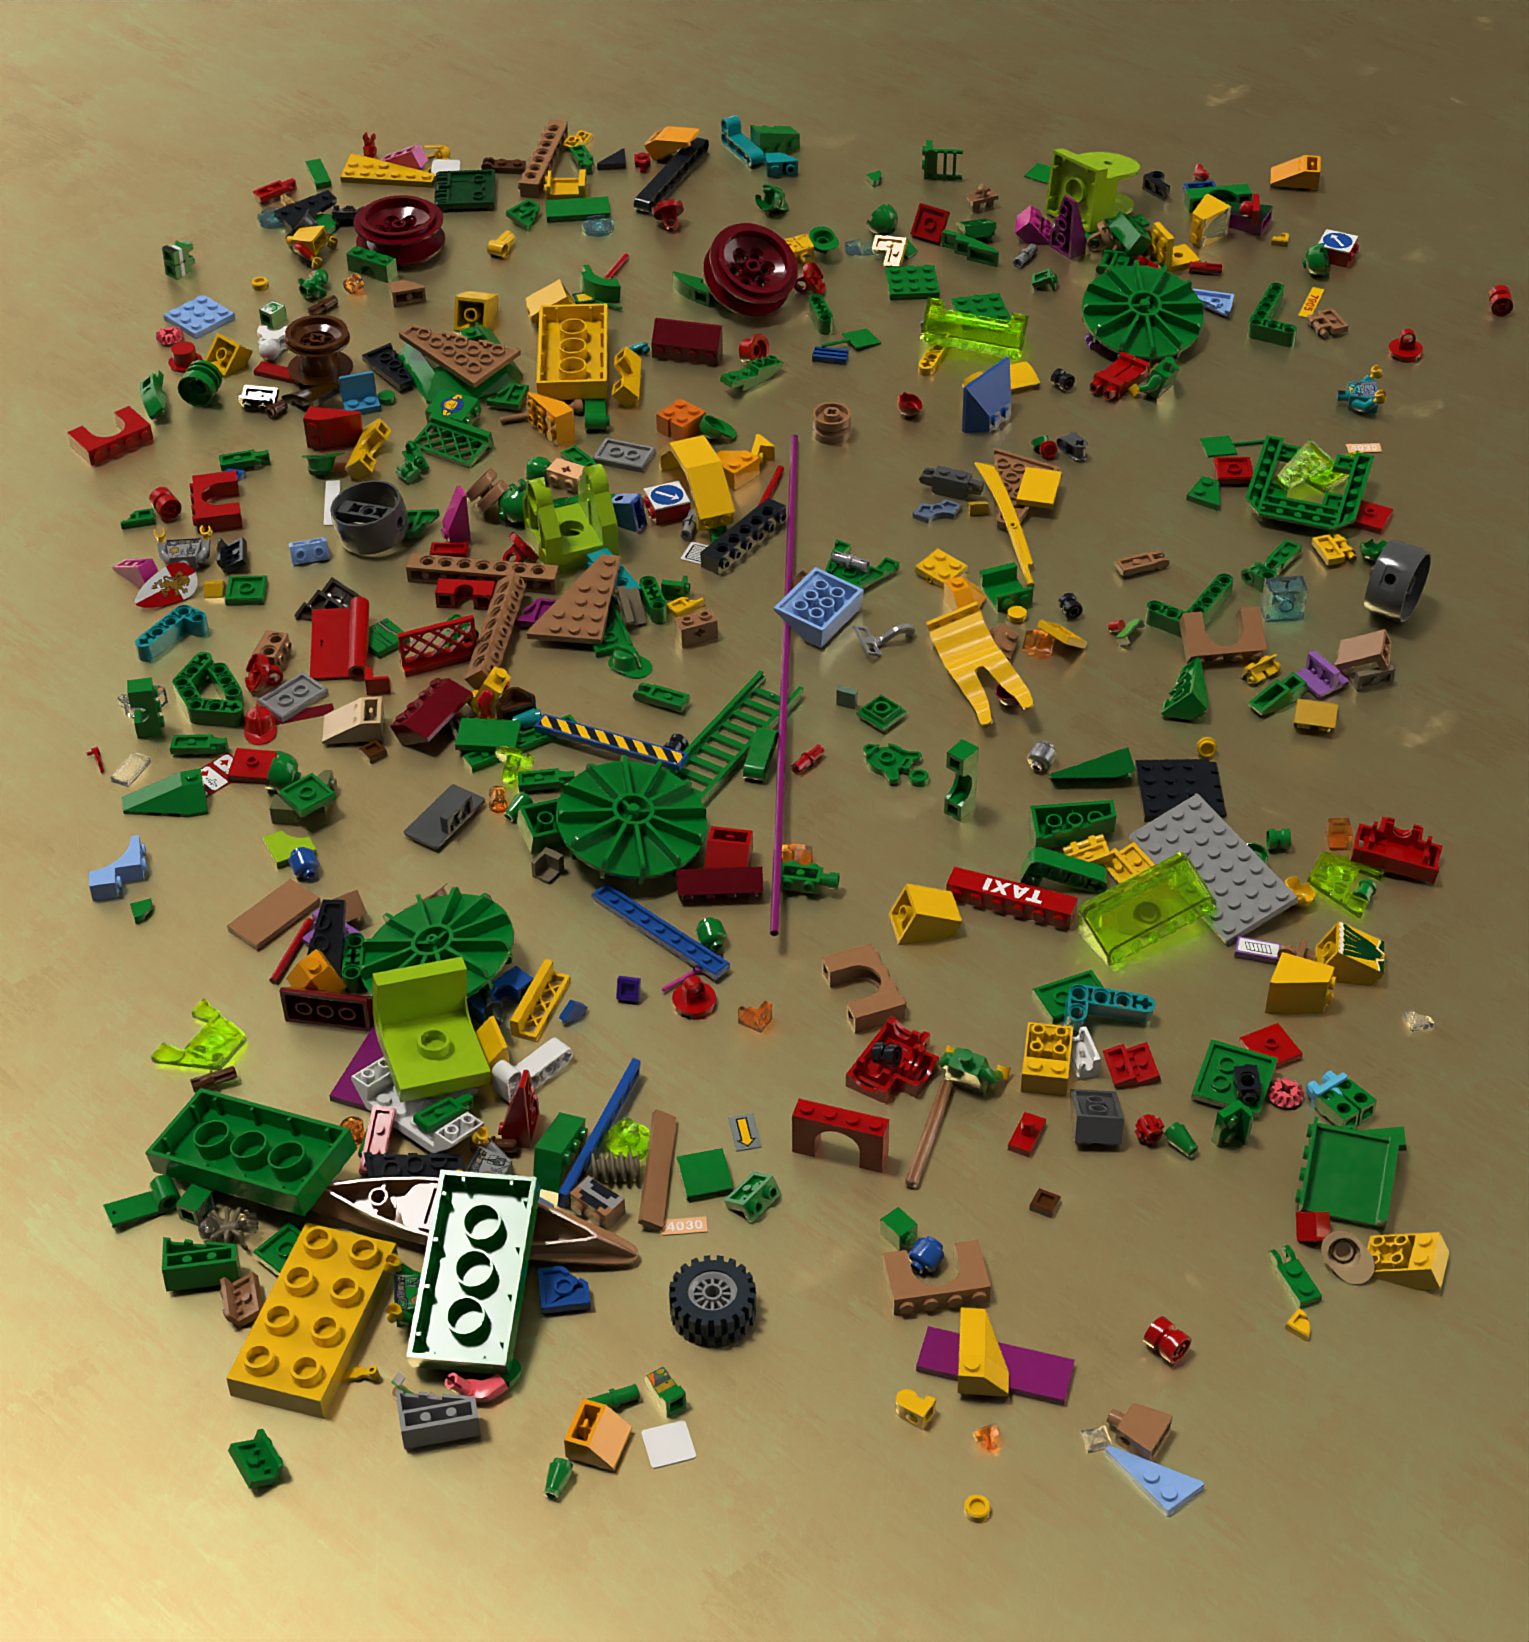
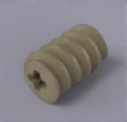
M639 1151L636 1158H633L631 1152H628L626 1158L623 1157L622 1152H619L617 1159L614 1158L612 1152H609L607 1159H605L603 1153L599 1154L598 1159H595L593 1153L591 1155L592 1176L598 1182L601 1176H603L605 1182H609L610 1176L613 1177L615 1182H618L620 1175H622L624 1182H627L629 1175L632 1176L633 1181H637L640 1175Z

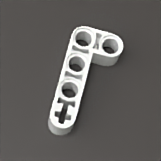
M552 1038L514 1067L507 1061L501 1060L492 1069L493 1090L510 1104L524 1069L529 1070L532 1087L536 1089L571 1061L574 1052L559 1039Z

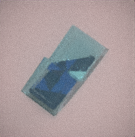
M859 238L844 242L846 254L866 256L879 253H873L872 251L874 240L861 243Z

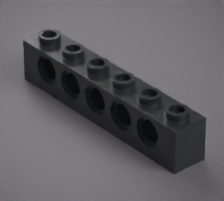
M767 498L700 552L701 567L720 575L786 521V505Z

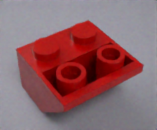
M711 826L707 840L704 869L749 867L753 852V831Z

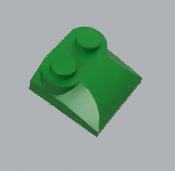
M987 218L956 222V226L963 231V235L974 239L979 237L991 239L997 229L996 222Z

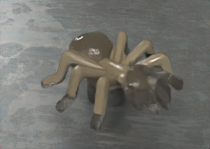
M226 1206L224 1208L225 1219L221 1218L215 1210H212L211 1214L208 1213L207 1218L200 1222L198 1232L202 1240L232 1243L235 1234L245 1251L248 1250V1246L245 1244L239 1231L256 1233V1229H259L258 1221L253 1218L257 1216L256 1213H249L247 1209L243 1210L241 1207L237 1208L231 1221L229 1216L231 1208ZM239 1214H241V1215L244 1216V1217H240L239 1220H238V1222H236L237 1219H238V1217H239Z

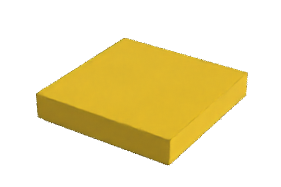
M1039 620L1037 624L1039 628L1065 644L1083 649L1087 645V641L1059 624L1045 620Z

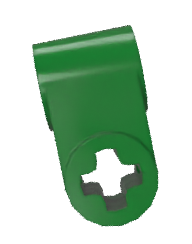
M1255 562L1252 564V567L1244 568L1240 574L1243 582L1259 590L1261 593L1271 594L1275 591L1277 573L1260 562Z

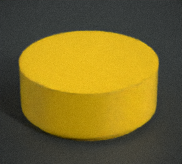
M256 277L251 281L252 288L256 291L265 290L269 286L268 280L265 277Z
M1012 606L1008 609L1007 618L1009 621L1022 623L1026 620L1027 611L1025 608Z
M982 1495L968 1497L964 1503L966 1518L976 1523L985 1521L990 1515V1502Z

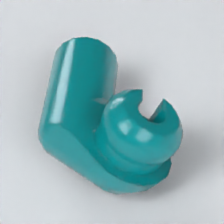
M646 342L628 347L634 353L642 351L643 354H646L650 351V347Z

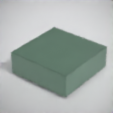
M839 686L836 690V705L855 710L857 707L858 690Z

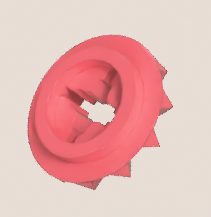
M165 327L156 332V340L165 345L175 344L183 338V332L179 327Z
M1287 1076L1284 1080L1277 1077L1275 1081H1271L1267 1097L1273 1104L1279 1107L1292 1108L1302 1102L1304 1092L1302 1085H1298L1296 1079L1290 1081ZM1282 1088L1286 1091H1290V1093L1287 1094L1285 1091L1281 1092Z

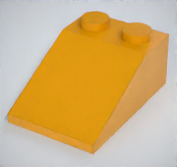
M746 450L720 451L716 453L721 460L728 488L736 491L760 475L759 457Z

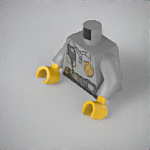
M203 525L200 527L203 540L202 538L166 540V542H164L166 537L165 530L162 528L163 534L158 536L154 529V537L158 541L157 548L160 560L166 566L175 562H181L191 566L194 571H198L200 565L210 556L211 541L209 538L213 535L211 527H208L209 530L204 533Z
M479 1127L477 1129L478 1134L475 1133L472 1136V1141L475 1144H483L484 1146H479L466 1172L515 1175L513 1174L511 1159L492 1140L487 1139L489 1136L488 1130L485 1127Z

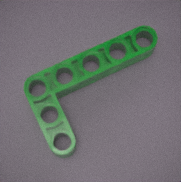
M1271 283L1249 319L1247 332L1249 338L1284 347L1295 345L1297 327L1292 324L1272 320L1283 300V284Z
M1226 573L1217 575L1187 611L1160 601H1149L1146 605V624L1182 638L1179 624L1182 614L1202 612L1205 626L1230 598L1233 577Z

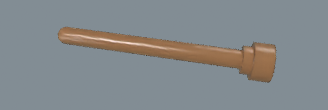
M581 399L574 400V402L568 405L576 414L584 413ZM529 413L503 416L500 418V422L504 424L526 420Z

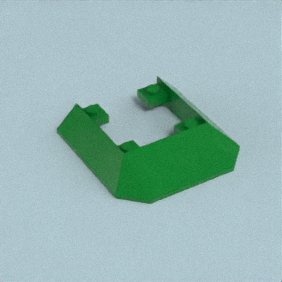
M476 321L475 327H468L460 331V336H466L468 340L479 342L480 339L493 342L494 344H501L491 330ZM407 343L398 354V358L403 361L404 367L408 369L414 378L415 387L427 404L433 401L441 389L480 400L497 395V392L505 389L511 383L519 384L523 378V373L515 362L512 361L480 385L472 388L441 366L432 369L424 358L425 355Z
M1266 435L1245 497L1247 503L1258 516L1330 531L1355 522L1374 460L1373 455L1356 452L1355 457L1337 454L1333 472L1349 475L1344 494L1325 492L1322 504L1286 497L1289 484L1275 482L1274 478L1280 461L1297 465L1301 447L1284 444V438Z

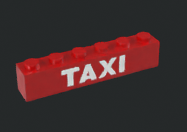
M955 866L946 884V891L952 892L955 901L1070 930L1077 912L1078 897Z

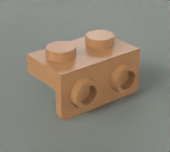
M1000 623L989 632L997 647L1009 661L1020 635Z
M251 1272L233 1283L225 1277L220 1279V1295L224 1303L223 1314L227 1321L233 1322L241 1328L257 1319L263 1307L258 1275Z

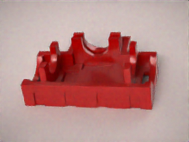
M1383 816L1379 828H1377L1378 822L1374 821L1373 826L1359 823L1350 861L1406 875L1414 879L1424 880L1432 884L1435 883L1439 872L1438 864L1443 846L1431 843L1432 836H1428L1427 841H1423V827L1414 824L1412 829H1399L1394 826V818ZM1359 840L1363 841L1362 847H1359ZM1430 859L1433 860V866H1429Z
M891 1016L846 1073L845 1086L883 1104L887 1103L891 1094L893 1095L896 1090L917 1098L939 1069V1057L925 1051L930 1046V1033L926 1031L919 1033L915 1030L910 1032L900 1024L898 1019ZM876 1042H885L887 1045L898 1044L902 1047V1060L898 1067L888 1066L887 1063L883 1065L873 1063L872 1049ZM925 1069L928 1070L925 1076L918 1081L919 1077L922 1075Z

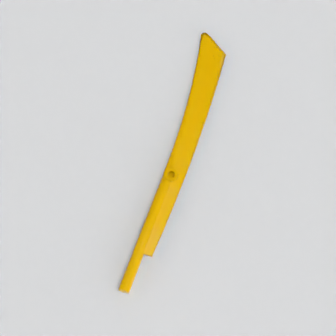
M974 462L1000 509L1027 587H1034L1035 584L1028 567L1033 565L1032 558L1018 516L996 466Z

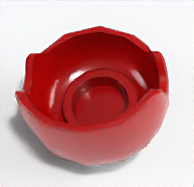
M906 392L898 395L896 404L897 409L902 415L912 417L921 412L923 405L918 396Z

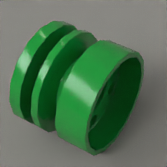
M193 361L178 383V393L184 401L192 406H207L222 384V374L214 364L208 361Z

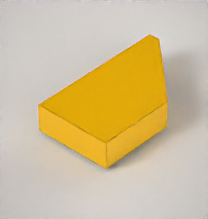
M680 597L667 604V611L675 618L683 617L704 606L705 599L688 600V597Z

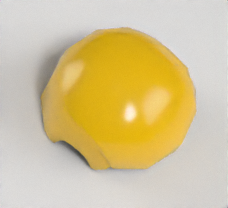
M1297 876L1288 877L1285 880L1286 886L1298 897V903L1293 906L1300 908L1308 907L1315 901L1316 893L1310 887L1309 882L1301 884Z

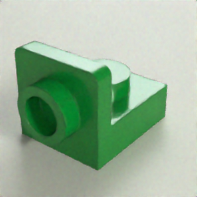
M1051 268L1032 274V286L1034 289L1044 287L1050 283L1052 290H1056L1058 277L1056 273L1053 274Z
M683 576L681 582L662 580L661 592L665 600H676L680 597H686V594L689 595L691 584L688 583V576Z

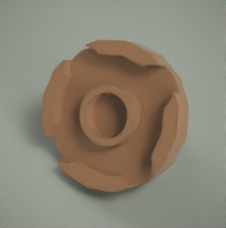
M1104 220L1098 222L1099 231L1087 239L1088 248L1091 251H1098L1107 246L1108 249L1117 250V242L1113 244L1114 236L1108 224ZM1093 239L1099 241V244L1095 247L1090 245V241Z

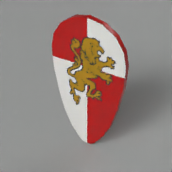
M181 562L167 565L141 587L134 600L136 606L156 608L189 598L197 588L198 578L196 572L191 566Z

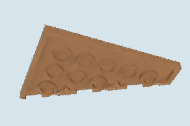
M410 325L399 333L401 340L472 388L480 385L521 355V349L516 348V350L505 348V345L494 344L493 342L480 339L479 342L468 340L466 336H458L443 331L442 334L432 332L430 328H421L416 325Z
M998 448L994 449V466H996L1021 523L1033 508L1032 506L1016 504L1025 468L1031 467L1059 471V467ZM996 502L997 527L1007 530Z
M602 554L527 631V639L602 645L621 557Z

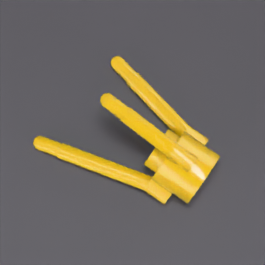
M444 144L423 146L424 149H436L434 154L426 156L427 159L435 157L436 159L449 160L448 158H450V150ZM432 166L429 167L428 169H426L425 171H426V172L431 171Z

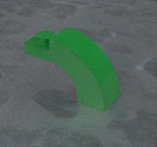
M583 265V271L580 272V289L582 292L599 300L620 301L621 286L617 279L601 278L593 273L590 265Z

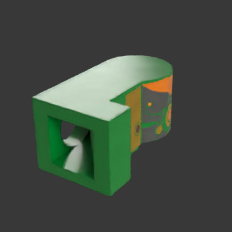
M664 1367L644 1376L648 1390L667 1418L687 1407L686 1392L681 1385L678 1386L671 1379ZM678 1401L675 1406L670 1407V1403Z

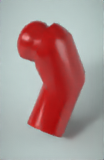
M1201 164L1195 166V178H1202V180L1206 181L1210 174L1207 173V170L1203 169Z

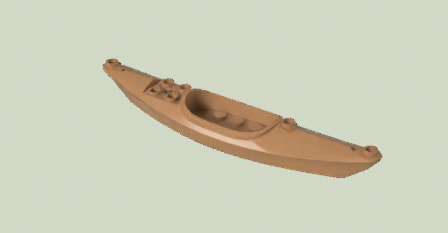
M382 1177L332 1181L310 1210L376 1232L427 1245L439 1178ZM538 1202L529 1260L593 1265H631L637 1260L638 1250L629 1241L597 1225Z

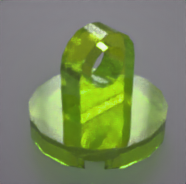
M496 747L494 756L505 762L502 773L503 783L513 784L519 767H533L535 762L534 756L529 753L525 756L522 754L523 751L513 747Z
M622 1117L606 1134L605 1147L608 1154L609 1152L613 1153L615 1159H617L619 1152H622L624 1158L627 1157L628 1152H631L633 1158H636L639 1151V1158L641 1160L647 1155L650 1132L642 1124L636 1123L628 1117Z

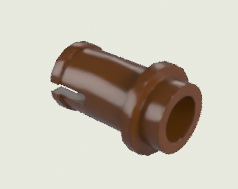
M281 399L273 405L269 404L265 412L268 417L275 418L279 413L288 409V404Z

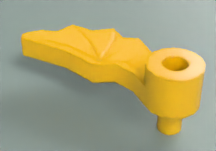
M374 1365L369 1366L367 1369L362 1366L359 1368L354 1367L351 1370L345 1371L341 1382L358 1381L361 1378H369L377 1382L380 1373Z

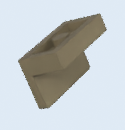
M625 585L617 587L615 594L625 627L629 628L646 624L647 620L638 588L626 589Z
M1391 664L1388 666V669L1380 670L1377 667L1349 673L1347 678L1358 692L1392 685L1396 669Z

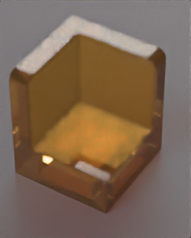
M1042 629L1026 631L1022 649H1035L1044 654H1051L1055 637Z
M1328 818L1325 834L1329 850H1351L1353 832L1349 818Z
M799 843L782 845L781 862L787 863L790 860H794L801 865L813 863V846Z
M764 1001L758 1009L748 1007L747 1009L743 1006L738 1008V1023L759 1033H762L773 1019L772 1004Z

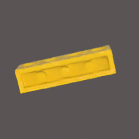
M544 959L510 1019L511 1036L537 1042L571 980L570 975L555 972L552 960ZM552 979L562 981L561 984L554 987L550 984ZM552 994V1000L543 1002L542 997ZM543 1009L544 1015L535 1018L533 1013ZM532 1025L536 1027L534 1033L524 1031L526 1027Z

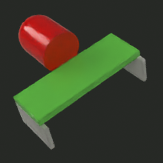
M1141 619L1131 620L1126 626L1123 620L1112 621L1108 624L1110 632H1120L1115 637L1119 646L1130 644L1126 636L1134 628L1146 627Z

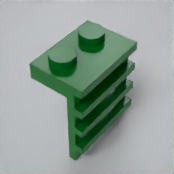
M926 140V146H923L922 156H925V160H922L924 179L933 178V180H937V178H943V180L952 179V181L962 179V175H956L957 154H963V150L934 149L933 140ZM938 153H944L943 174H937ZM947 154H953L952 175L946 174Z

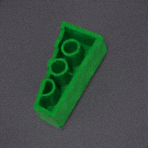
M1103 800L1030 806L1029 827L1033 848L1042 847L1051 850L1069 845L1074 841L1086 840L1091 835L1098 836L1114 832L1117 817L1114 801Z

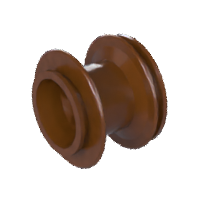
M309 315L289 324L285 331L284 343L287 349L297 354L288 364L287 369L290 377L301 384L315 387L326 383L336 384L339 382V377L350 375L353 370V362L349 356L341 352L350 342V333L347 325L342 320L329 315Z

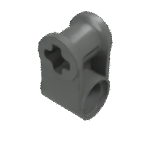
M1070 432L1057 439L1058 449L1073 461L1084 462L1087 460L1086 447L1088 442L1076 432Z

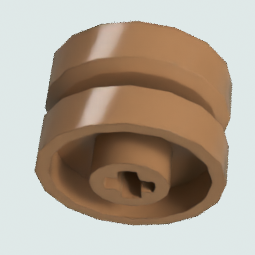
M826 402L816 406L813 410V437L815 440L827 445H837L847 441L851 436V410L846 405L837 402Z
M492 468L486 471L465 493L469 503L480 497V500L475 504V509L480 514L484 513L489 507H492L509 487L503 479L492 485V482L497 478V473Z

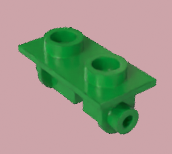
M407 441L405 445L406 451H402L404 458L417 466L420 471L430 468L419 447L416 448V443L414 441Z

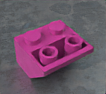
M1030 205L1017 215L1015 234L1025 244L1049 245L1050 231L1053 226L1048 219L1042 216L1037 208L1035 209Z

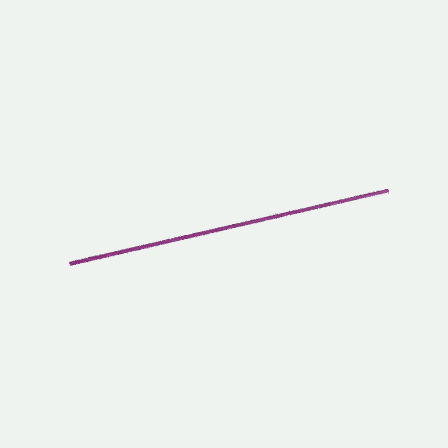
M796 434L791 436L784 597L792 590L798 450V436ZM784 620L770 919L771 936L779 934L791 630V627Z

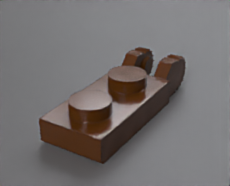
M485 157L481 170L495 169V173L522 174L526 169V161L519 159L494 160L492 157Z

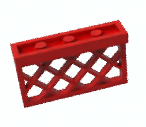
M473 615L398 633L400 667L404 676L408 677L471 661L477 643ZM470 623L465 631L460 629L463 624ZM450 628L451 630L446 636L441 634L444 629ZM456 632L462 634L457 641L451 639ZM432 633L428 640L422 638L424 634ZM437 637H440L443 640L438 646L432 643ZM466 637L471 639V642L461 644ZM414 638L409 645L403 643V639ZM418 641L424 643L419 650L413 648ZM447 642L453 644L451 647L443 648ZM429 646L434 648L433 651L424 653ZM410 651L415 653L414 656L405 658Z

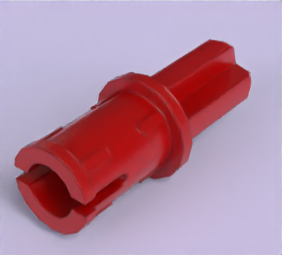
M1190 261L1189 272L1221 274L1223 266L1217 263H1207V261L1205 263Z
M817 744L809 752L802 753L800 759L791 765L793 773L800 775L809 766H813L815 760L825 752L824 748Z

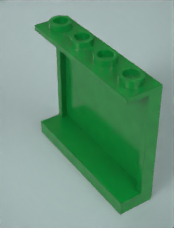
M1315 1116L1314 1123L1308 1124L1306 1138L1311 1140L1309 1146L1305 1145L1302 1159L1307 1160L1306 1168L1301 1167L1299 1181L1303 1182L1302 1190L1297 1189L1295 1203L1299 1204L1298 1212H1330V1219L1385 1230L1401 1133L1391 1131V1135L1388 1137L1318 1123V1117Z

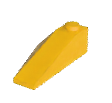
M961 1307L957 1393L1008 1397L1009 1371L986 1309Z

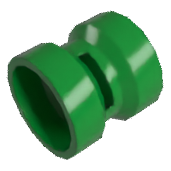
M1282 828L1279 831L1267 829V849L1273 850L1277 847L1290 849V829Z

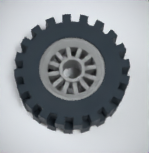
M710 1255L704 1256V1261L699 1262L698 1258L692 1259L690 1267L685 1263L680 1267L681 1273L675 1272L673 1282H670L669 1286L672 1325H675L676 1332L679 1335L684 1332V1339L690 1342L694 1338L695 1345L701 1347L703 1342H708V1348H715V1343L721 1342L722 1347L729 1345L728 1340L731 1338L734 1342L739 1341L740 1332L744 1335L749 1332V1325L753 1326L755 1322L756 1286L755 1282H753V1276L750 1272L746 1273V1267L743 1264L736 1267V1260L732 1258L725 1262L724 1256L717 1255L716 1260H711Z

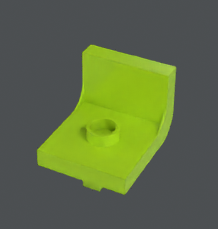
M462 957L373 973V1018L376 1035L400 1103L430 1097L431 1099L449 1096V1092L490 1084L491 1071L474 1031L468 1011L466 995L467 968Z

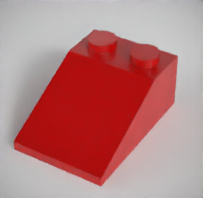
M309 406L303 418L307 448L325 450L357 444L363 432L362 417L359 411Z

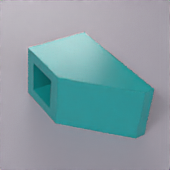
M781 152L765 153L767 177L798 175V159Z

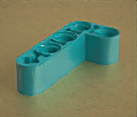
M737 115L721 120V140L725 147L749 167L765 161L763 151L741 133V121Z
M179 605L135 640L139 660L143 662L153 660L185 633L196 637L207 635L209 627L206 614L189 605Z
M1075 984L1070 987L1065 1001L1064 1026L1073 1027V1032L1079 1031L1080 1027L1084 1025L1087 1014L1146 1023L1150 1020L1155 1009V1001L1152 997L1144 994Z

